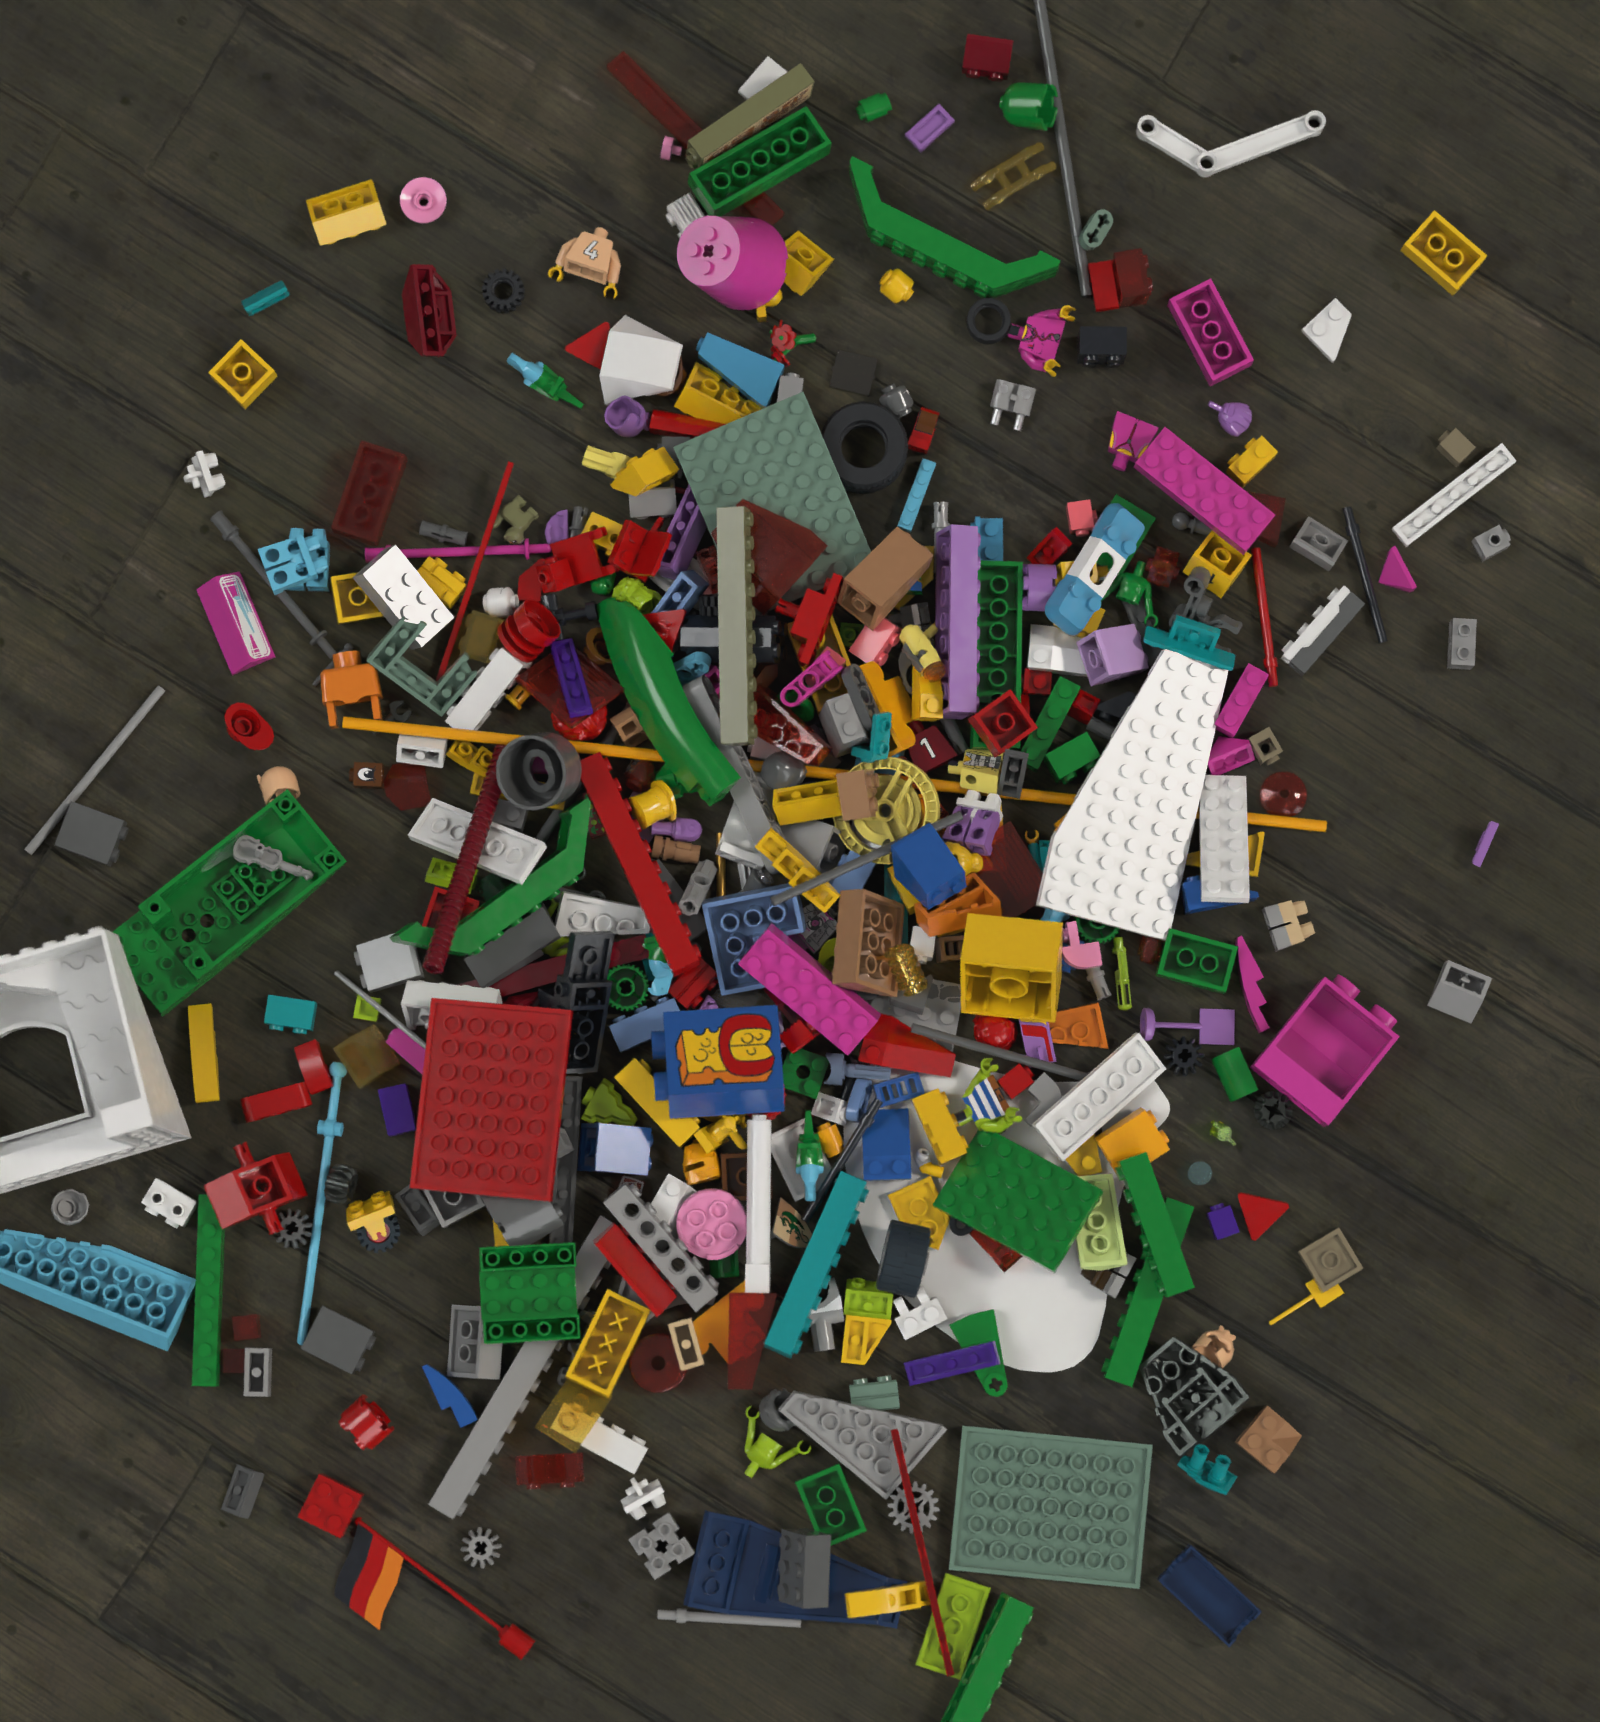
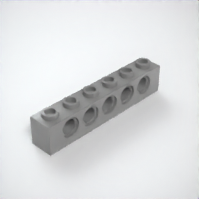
M626 1181L604 1199L603 1203L694 1311L697 1312L718 1294V1289L716 1288L718 1286L717 1281L710 1274L708 1276L704 1274L701 1270L703 1265L695 1256L691 1258L686 1252L688 1248L680 1238L676 1240L671 1235L672 1229L665 1220L660 1222L655 1216L657 1213L655 1208L649 1202L645 1204L639 1197L642 1195L639 1189L634 1184L629 1185ZM634 1203L638 1206L639 1211L636 1214H629L625 1209L626 1205ZM649 1221L654 1225V1230L644 1232L641 1229V1224ZM666 1240L670 1247L664 1251L659 1250L656 1246L657 1241ZM675 1258H681L684 1260L685 1265L677 1269L673 1267L671 1262ZM690 1276H696L700 1279V1284L692 1287L687 1283V1279Z

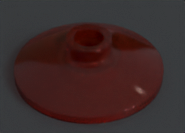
M1274 773L1261 786L1260 801L1263 808L1270 815L1293 817L1303 809L1306 803V787L1303 781L1293 773ZM1281 790H1286L1289 795L1287 798H1282L1280 796Z

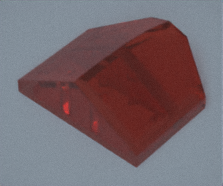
M398 763L391 766L384 780L386 796L400 811L427 806L431 801L425 766L409 763Z

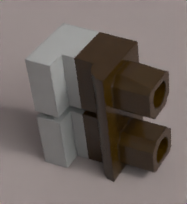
M1126 1254L1127 1265L1110 1269L1119 1275L1109 1270L1082 1269L1080 1274L1091 1281L1090 1285L1112 1298H1116L1125 1281L1121 1276L1127 1277L1136 1258Z

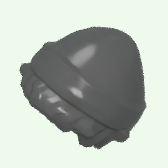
M780 751L765 759L760 776L770 788L779 789L801 785L806 777L807 770L803 761L796 754Z
M785 1388L780 1391L773 1389L761 1400L759 1405L761 1421L768 1428L779 1432L788 1431L796 1425L778 1409L791 1394Z

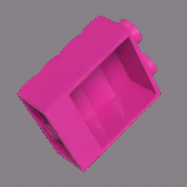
M1339 974L1332 982L1326 977L1319 980L1250 1066L1254 1072L1323 1127L1328 1126L1400 1037L1391 1030L1397 1023V1020L1377 1004L1370 1011H1367L1354 1000L1360 993V990Z

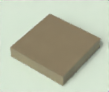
M1336 1228L1298 1251L1299 1256L1321 1293L1364 1269L1340 1228Z

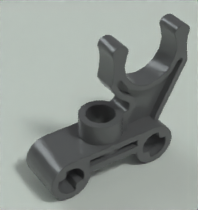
M1204 567L1193 568L1184 582V588L1191 596L1187 604L1184 603L1177 606L1169 619L1170 627L1176 615L1216 628H1225L1234 634L1239 633L1243 624L1225 614L1214 617L1208 616V611L1214 600L1205 596L1211 575ZM1216 643L1215 648L1232 652L1230 648L1222 647Z

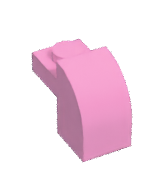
M1076 921L1067 922L1065 929H1063V942H1068V946L1062 947L1063 960L1076 969L1101 967L1102 959L1099 942L1080 944Z

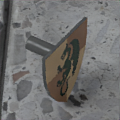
M780 1197L773 1228L770 1229V1240L777 1237L789 1246L806 1249L812 1233L806 1222L801 1219L800 1214Z

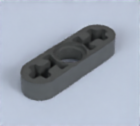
M852 664L842 669V680L862 726L867 731H871L873 714L880 712L862 670L858 665Z

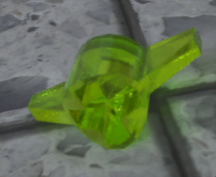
M1213 1120L1211 1122V1135L1220 1141H1228L1233 1146L1236 1144L1231 1138L1232 1130L1221 1121L1215 1122Z

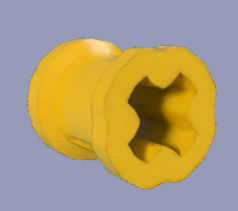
M521 679L517 681L518 685L510 694L504 696L518 710L522 708L521 705L530 695L533 696L535 694Z

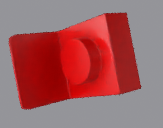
M1055 527L1026 558L1032 564L1054 565L1068 552L1067 549L1072 543Z

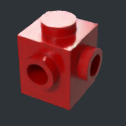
M557 555L543 559L544 563L535 566L543 593L558 592L575 585L567 558L558 559Z

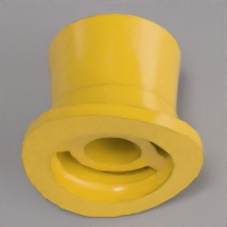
M662 780L653 781L651 789L628 799L632 808L631 814L634 819H637L642 829H646L665 818L671 822L676 819L677 809L674 795L670 787Z

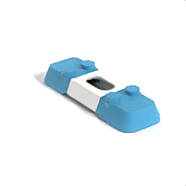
M1118 503L1107 505L1092 528L1093 532L1064 579L1060 580L1045 605L1047 618L1068 635L1079 634L1093 613L1100 609L1102 598L1128 556L1136 551V543L1144 532L1145 527L1143 523ZM1107 552L1113 558V566L1100 585H1096L1090 580V571L1099 556Z

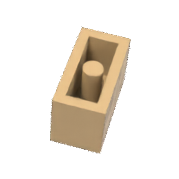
M692 1318L668 1324L681 1371L703 1365L704 1360Z

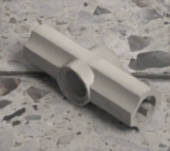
M708 859L699 861L694 873L691 875L688 886L678 905L683 914L691 916L698 913L718 870L713 861Z

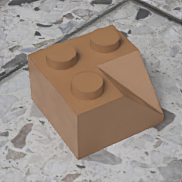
M874 769L836 774L843 821L876 816L875 811H878V803L874 796L877 793V787H879V777L877 773H874Z
M1264 1405L1235 1443L1271 1473L1275 1474L1289 1457L1302 1435L1269 1406Z

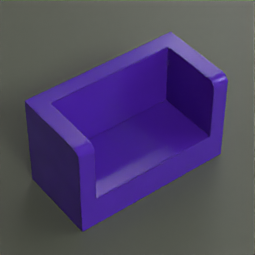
M404 1083L379 1089L378 1094L388 1136L392 1137L416 1131L417 1125L408 1085Z

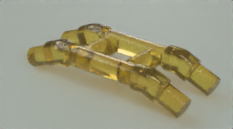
M1041 142L1021 150L1018 154L995 168L988 170L970 184L974 191H977L995 178L1001 184L1003 189L982 203L987 211L1033 181L1056 170V164L1053 161L1034 169L1032 172H1030L1025 164V160L1044 150ZM1016 166L1023 177L1011 184L1004 172Z

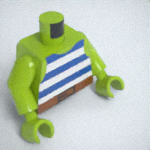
M984 1058L980 1064L981 1069L972 1079L965 1090V1094L962 1096L967 1108L955 1113V1116L960 1126L974 1120L979 1131L1002 1133L1014 1122H1021L1022 1116H1015L1016 1112L1020 1109L1009 1107L994 1075L990 1076V1072L998 1070V1065L990 1066L993 1058Z

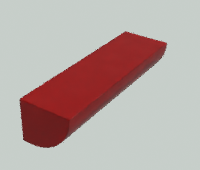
M653 409L649 430L652 434L669 437H690L691 440L726 424L695 418L690 415Z

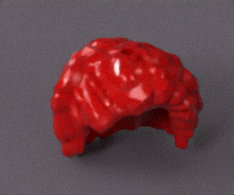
M599 697V700L592 698L595 701L594 703L591 702L593 714L570 718L565 701L559 698L553 706L551 713L553 727L564 738L572 741H589L601 734L606 726L607 703L602 697Z

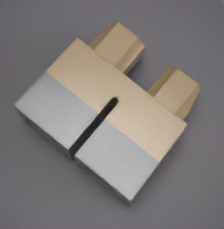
M1292 900L1262 909L1268 930L1289 923V925L1273 929L1269 932L1276 952L1305 941L1304 939L1315 934L1312 922L1300 925L1297 916L1308 913L1305 901L1292 903Z

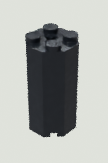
M685 615L684 619L688 620V622L682 623L681 651H686L687 656L698 651L704 652L711 657V664H719L718 616ZM755 615V620L752 621V630L756 634V642L753 644L756 664H780L781 660H786L787 647L784 646L785 636L788 634L787 622H782V618L776 615Z

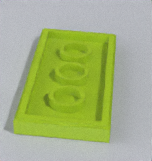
M945 1573L937 1601L955 1674L950 1677L961 1680L991 1588ZM932 1613L916 1665L947 1675Z

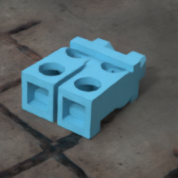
M291 528L289 539L296 538L302 534L304 537V529ZM313 529L312 536L317 535L321 549L309 552L311 559L324 556L329 568L330 544L327 541L325 529ZM329 569L317 574V579L286 590L306 591L307 587L308 591L330 592Z
M302 534L296 538L258 549L274 595L296 585L317 579V574L329 569L324 556L311 559L309 552L321 549L317 535L304 538Z

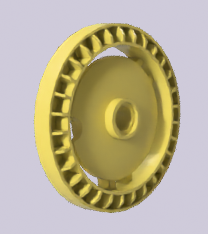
M887 757L888 759L876 760L873 763L861 762L849 771L874 769V771L891 769L896 771L894 776H878L879 787H877V793L874 796L878 803V811H875L876 816L853 820L859 833L865 839L877 845H883L887 839L893 842L917 829L921 819L922 808L920 798L912 786L913 782L919 788L924 799L925 817L922 827L928 823L932 824L940 818L938 793L928 775L915 764L898 757ZM902 773L909 777L907 781L900 778ZM884 804H888L891 808V813L888 817L884 816L881 811ZM842 816L833 817L835 827L841 831L839 837L849 850L861 856L875 850L864 844L856 836L849 821H843ZM892 852L872 862L877 864H893Z

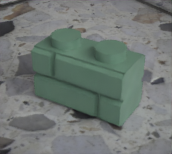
M891 1375L877 1377V1382L868 1383L867 1378L853 1380L854 1385H849L851 1404L877 1410L900 1408L897 1380H891Z

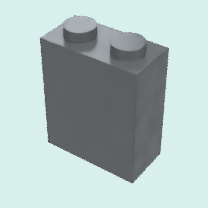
M71 801L54 845L111 867L112 862L116 863L118 860L120 841L126 839L129 828L126 827L127 822Z
M322 1306L301 1349L350 1374H354L355 1371L360 1372L366 1360L362 1358L366 1349L371 1350L376 1341V1337L373 1336L375 1331L326 1306Z

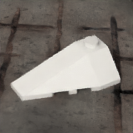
M1031 624L1026 668H1029V670L1052 672L1053 674L1088 677L1076 643L1082 638L1068 635L1054 626Z
M668 1173L651 1205L657 1211L655 1216L660 1222L665 1220L672 1229L671 1235L677 1240L679 1237L676 1230V1220L679 1209L683 1202L697 1191ZM645 1221L641 1224V1229L644 1232H651L654 1230V1225L649 1221ZM632 1237L631 1242L635 1244L636 1241ZM662 1239L657 1241L656 1246L659 1250L664 1251L669 1246V1243ZM645 1253V1254L643 1255L644 1258H645L648 1262H650L651 1259H650L649 1256Z

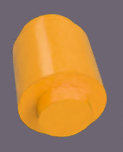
M826 1122L817 1126L818 1132L814 1134L819 1135L823 1154L826 1153L828 1158L840 1154L844 1149L843 1145L845 1143L836 1124L831 1125L830 1122Z

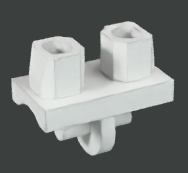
M202 450L196 452V456L191 458L193 465L187 466L189 474L183 478L186 483L192 482L194 489L201 487L204 498L212 496L214 491L223 488L225 481L222 474L213 476L210 474L209 469L218 466L216 454H204Z
M634 1477L630 1479L633 1486L625 1490L628 1496L620 1500L626 1513H630L635 1520L647 1514L642 1505L648 1501H651L654 1508H659L666 1503L663 1495L664 1490L658 1479L648 1483L646 1478L637 1482Z

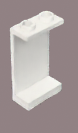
M754 772L777 820L772 807L773 789L762 780L760 773ZM733 802L715 854L747 867L760 870L763 868L764 863L758 850L755 848V844L735 802Z

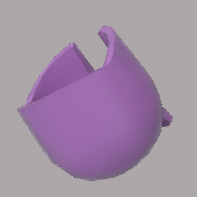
M626 395L612 401L605 410V422L622 437H634L643 429L649 430L650 413L646 412L641 404Z

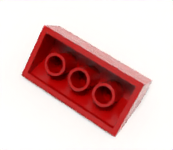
M614 1222L592 1241L654 1315L658 1317L677 1297L674 1293L676 1288L668 1279L663 1280L658 1274L660 1269L652 1260L648 1262L643 1256L645 1254L644 1250L637 1242L632 1244L627 1238L630 1235L621 1224L617 1226Z

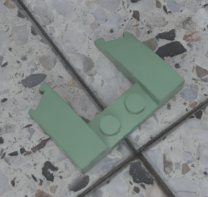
M401 617L369 653L367 662L442 717L476 677L477 671L471 670L467 663L470 657L464 652L436 682L402 656L426 627L427 623L424 621H420L419 624L405 621V617Z

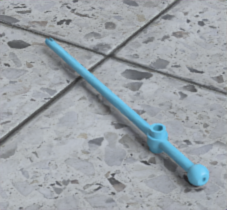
M332 1062L329 1067V1073L333 1076V1087H331L328 1115L326 1120H319L317 1126V1134L324 1135V1144L297 1343L299 1345H303L308 1332L326 1199L324 1189L327 1176L329 1175L333 1140L335 1136H342L344 1124L336 1120L341 1081L348 1071L347 1065L340 1062Z

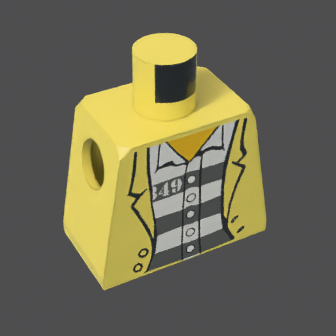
M965 750L963 761L949 760L948 773L961 775L960 786L962 788L987 794H997L1003 764V753L994 758L989 750Z

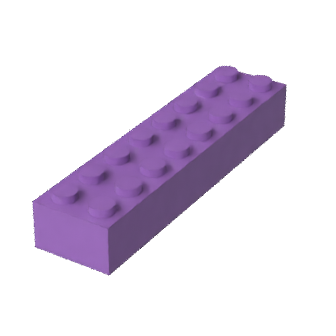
M951 524L936 533L935 626L938 628V632L935 634V648L943 664L939 665V672L943 691L944 719L961 720L975 714L979 708L977 687L980 676L977 673V663L980 659V652L977 649V640L980 637V628L977 626V617L980 614V604L977 603V594L980 592L978 570L980 569L981 560L978 556V547L981 543V535L978 533V526Z

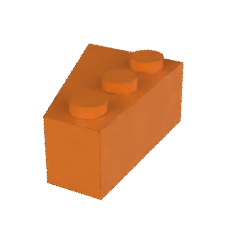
M973 872L966 876L967 887L947 898L941 904L928 910L920 901L915 903L916 922L929 937L965 929L967 913L1002 916L1000 900Z

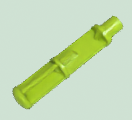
M1123 937L1113 938L1114 948L1112 953L1117 955L1119 967L1115 971L1118 1009L1129 1010L1132 1008L1126 948L1123 946ZM1125 984H1128L1130 1004H1127ZM1118 985L1121 986L1122 1005L1119 1002Z

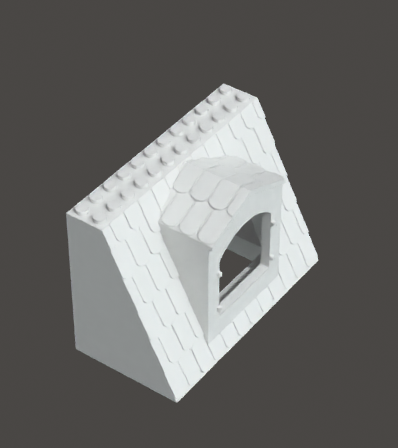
M102 927L92 928L88 930V934L82 936L80 934L66 936V940L62 942H45L42 944L43 947L35 950L33 947L20 950V954L11 956V954L0 956V1038L17 1030L35 1027L53 1029L65 1034L85 1113L1 1137L0 1194L191 1138L118 935Z

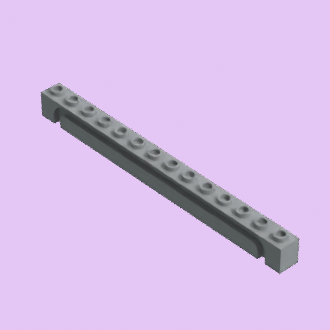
M601 1215L576 1255L577 1312L579 1308L581 1310L585 1309L590 1300L587 1297L591 1288L596 1290L601 1282L602 1277L599 1275L602 1269H608L611 1265L592 1241L613 1223ZM565 1340L530 1341L523 1344L428 1505L451 1519H454L456 1515L461 1517L467 1507V1504L464 1503L468 1495L473 1496L480 1485L476 1481L481 1474L486 1475L492 1465L489 1462L493 1453L498 1455L505 1443L501 1439L506 1432L510 1434L517 1423L513 1420L517 1412L523 1413L529 1403L526 1397L530 1391L533 1393L536 1391L541 1383V1380L538 1379L542 1370L548 1371L553 1362V1359L550 1358L554 1350L559 1352Z

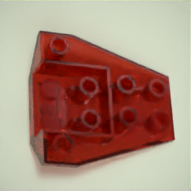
M742 499L735 507L745 506L750 509L754 518V524L750 527L751 536L754 539L751 559H753L755 566L754 573L751 574V583H754L755 596L752 597V605L764 615L827 548V545L810 529ZM716 527V528L711 532V535H712L714 541H715L716 544H717V527Z

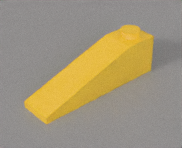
M697 362L694 364L674 405L681 412L695 418L728 424L762 409L752 400H745L739 396V390L734 386L729 388L721 381L723 377Z

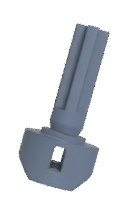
M826 1053L825 1057L831 1065V1074L824 1081V1084L842 1086L845 1076L890 1081V1067L846 1064L845 1054Z

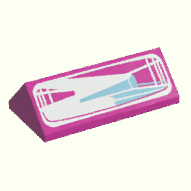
M240 571L216 576L196 589L232 675L275 658Z

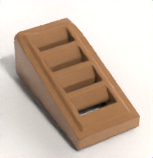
M964 935L935 939L936 962L960 961ZM954 942H956L958 955H954ZM945 943L947 944L948 956H946Z

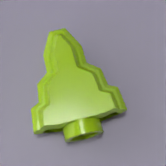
M603 1078L596 1089L590 1087L581 1102L586 1106L581 1119L589 1123L596 1121L605 1124L614 1122L618 1125L634 1126L637 1121V1117L631 1108L622 1103V1096L614 1090V1084Z

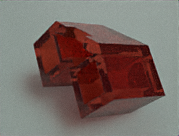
M583 1453L515 1456L517 1485H527V1489H541V1484L560 1483V1488L575 1487V1482L584 1481Z

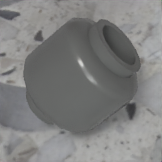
M892 383L882 389L884 394L879 398L882 407L891 410L898 418L912 411L911 407L914 402L904 385L896 386Z

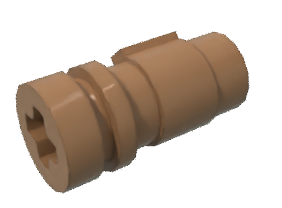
M655 835L651 858L659 859L661 857L665 861L666 859H672L678 862L698 864L701 846L688 842L672 841L668 837L663 839V836Z

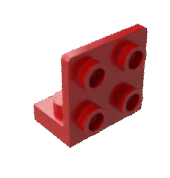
M625 520L607 562L629 575L654 577L660 569L665 551L669 548L672 534L669 532L648 531L631 520Z

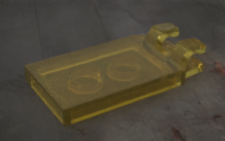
M567 1379L535 1428L576 1453L613 1396L610 1395L608 1399Z

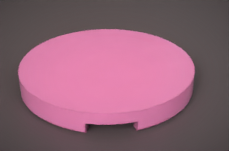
M703 1189L689 1196L681 1205L676 1220L677 1234L687 1246V1250L694 1255L706 1258L707 1260L722 1259L737 1251L746 1237L747 1214L741 1202L732 1194L720 1189Z

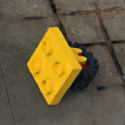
M384 1191L376 1192L371 1195L370 1199L354 1201L348 1205L349 1207L345 1208L350 1231L357 1230L358 1240H360V1244L363 1247L366 1246V1250L371 1251L373 1249L374 1253L382 1250L383 1253L386 1252V1248L392 1249L393 1243L398 1242L400 1227L396 1215H393L395 1214V1209L390 1191L385 1193Z

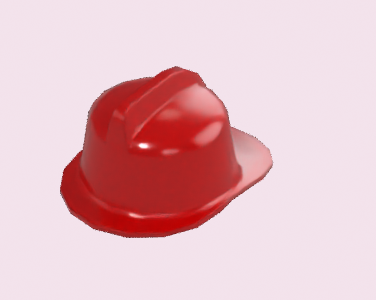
M235 703L226 710L224 716L227 732L233 740L241 742L252 750H264L273 743V729L251 705Z

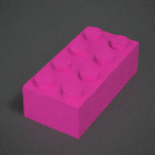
M1211 278L1169 299L1167 306L1210 387L1252 366L1254 359Z

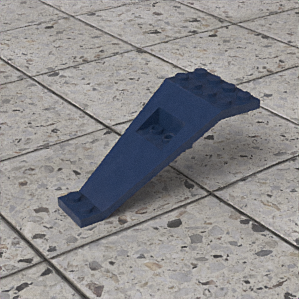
M710 1511L704 1512L683 1605L731 1615L873 1624L897 1629L901 1611L848 1618L845 1593L906 1584L907 1581L885 1577L830 1554L828 1607L803 1609L780 1602L777 1589L780 1581L778 1565L781 1555L779 1545L781 1533L748 1519Z

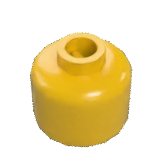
M889 269L879 281L881 285L880 292L893 303H899L901 300L906 302L914 293L911 289L914 282L900 269H894L893 271Z

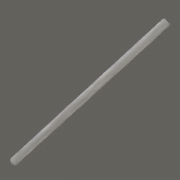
M159 685L155 688L24 850L31 855L36 851L67 813L71 801L75 802L163 695L165 692L163 688Z

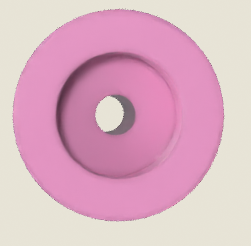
M664 137L660 159L670 161L672 154L681 155L682 147L674 145V138Z

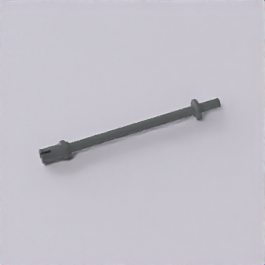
M222 510L215 513L210 518V521L223 534L222 538L225 541L233 542L272 589L264 565L240 538L239 528L236 525H232ZM285 590L277 594L279 599L312 637L310 641L311 646L318 644L326 655L333 659L332 655L337 652L324 638L328 632L326 630L319 632Z

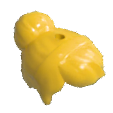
M944 842L964 869L965 877L970 873H977L982 870L983 859L978 853H970L969 850L959 843Z

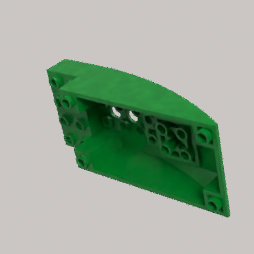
M286 789L138 906L139 911L112 933L118 935L136 985L163 1017L276 926L347 861L290 791ZM243 835H249L256 840L260 839V843L264 847L270 846L272 849L280 850L283 861L296 866L299 865L305 870H311L314 876L307 881L302 876L298 877L280 869L269 871L261 868L256 863L247 865L246 863L239 862L233 857L234 845ZM209 914L214 918V924L211 927L206 928L201 925L200 919L203 915ZM186 929H192L195 932V939L191 942H185L182 939V932ZM201 962H203V965L201 967H197Z

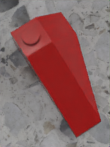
M881 1013L879 1020L862 1039L858 1061L884 1067L951 1077L956 1054L926 1036L910 1032L911 1027L892 1015Z

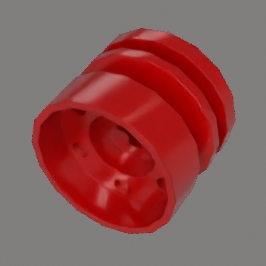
M532 599L525 600L514 611L513 615H509L506 621H503L497 628L498 636L504 647L514 657L527 663L534 661L543 652L544 648L550 646L561 633L560 626L554 615L544 605Z

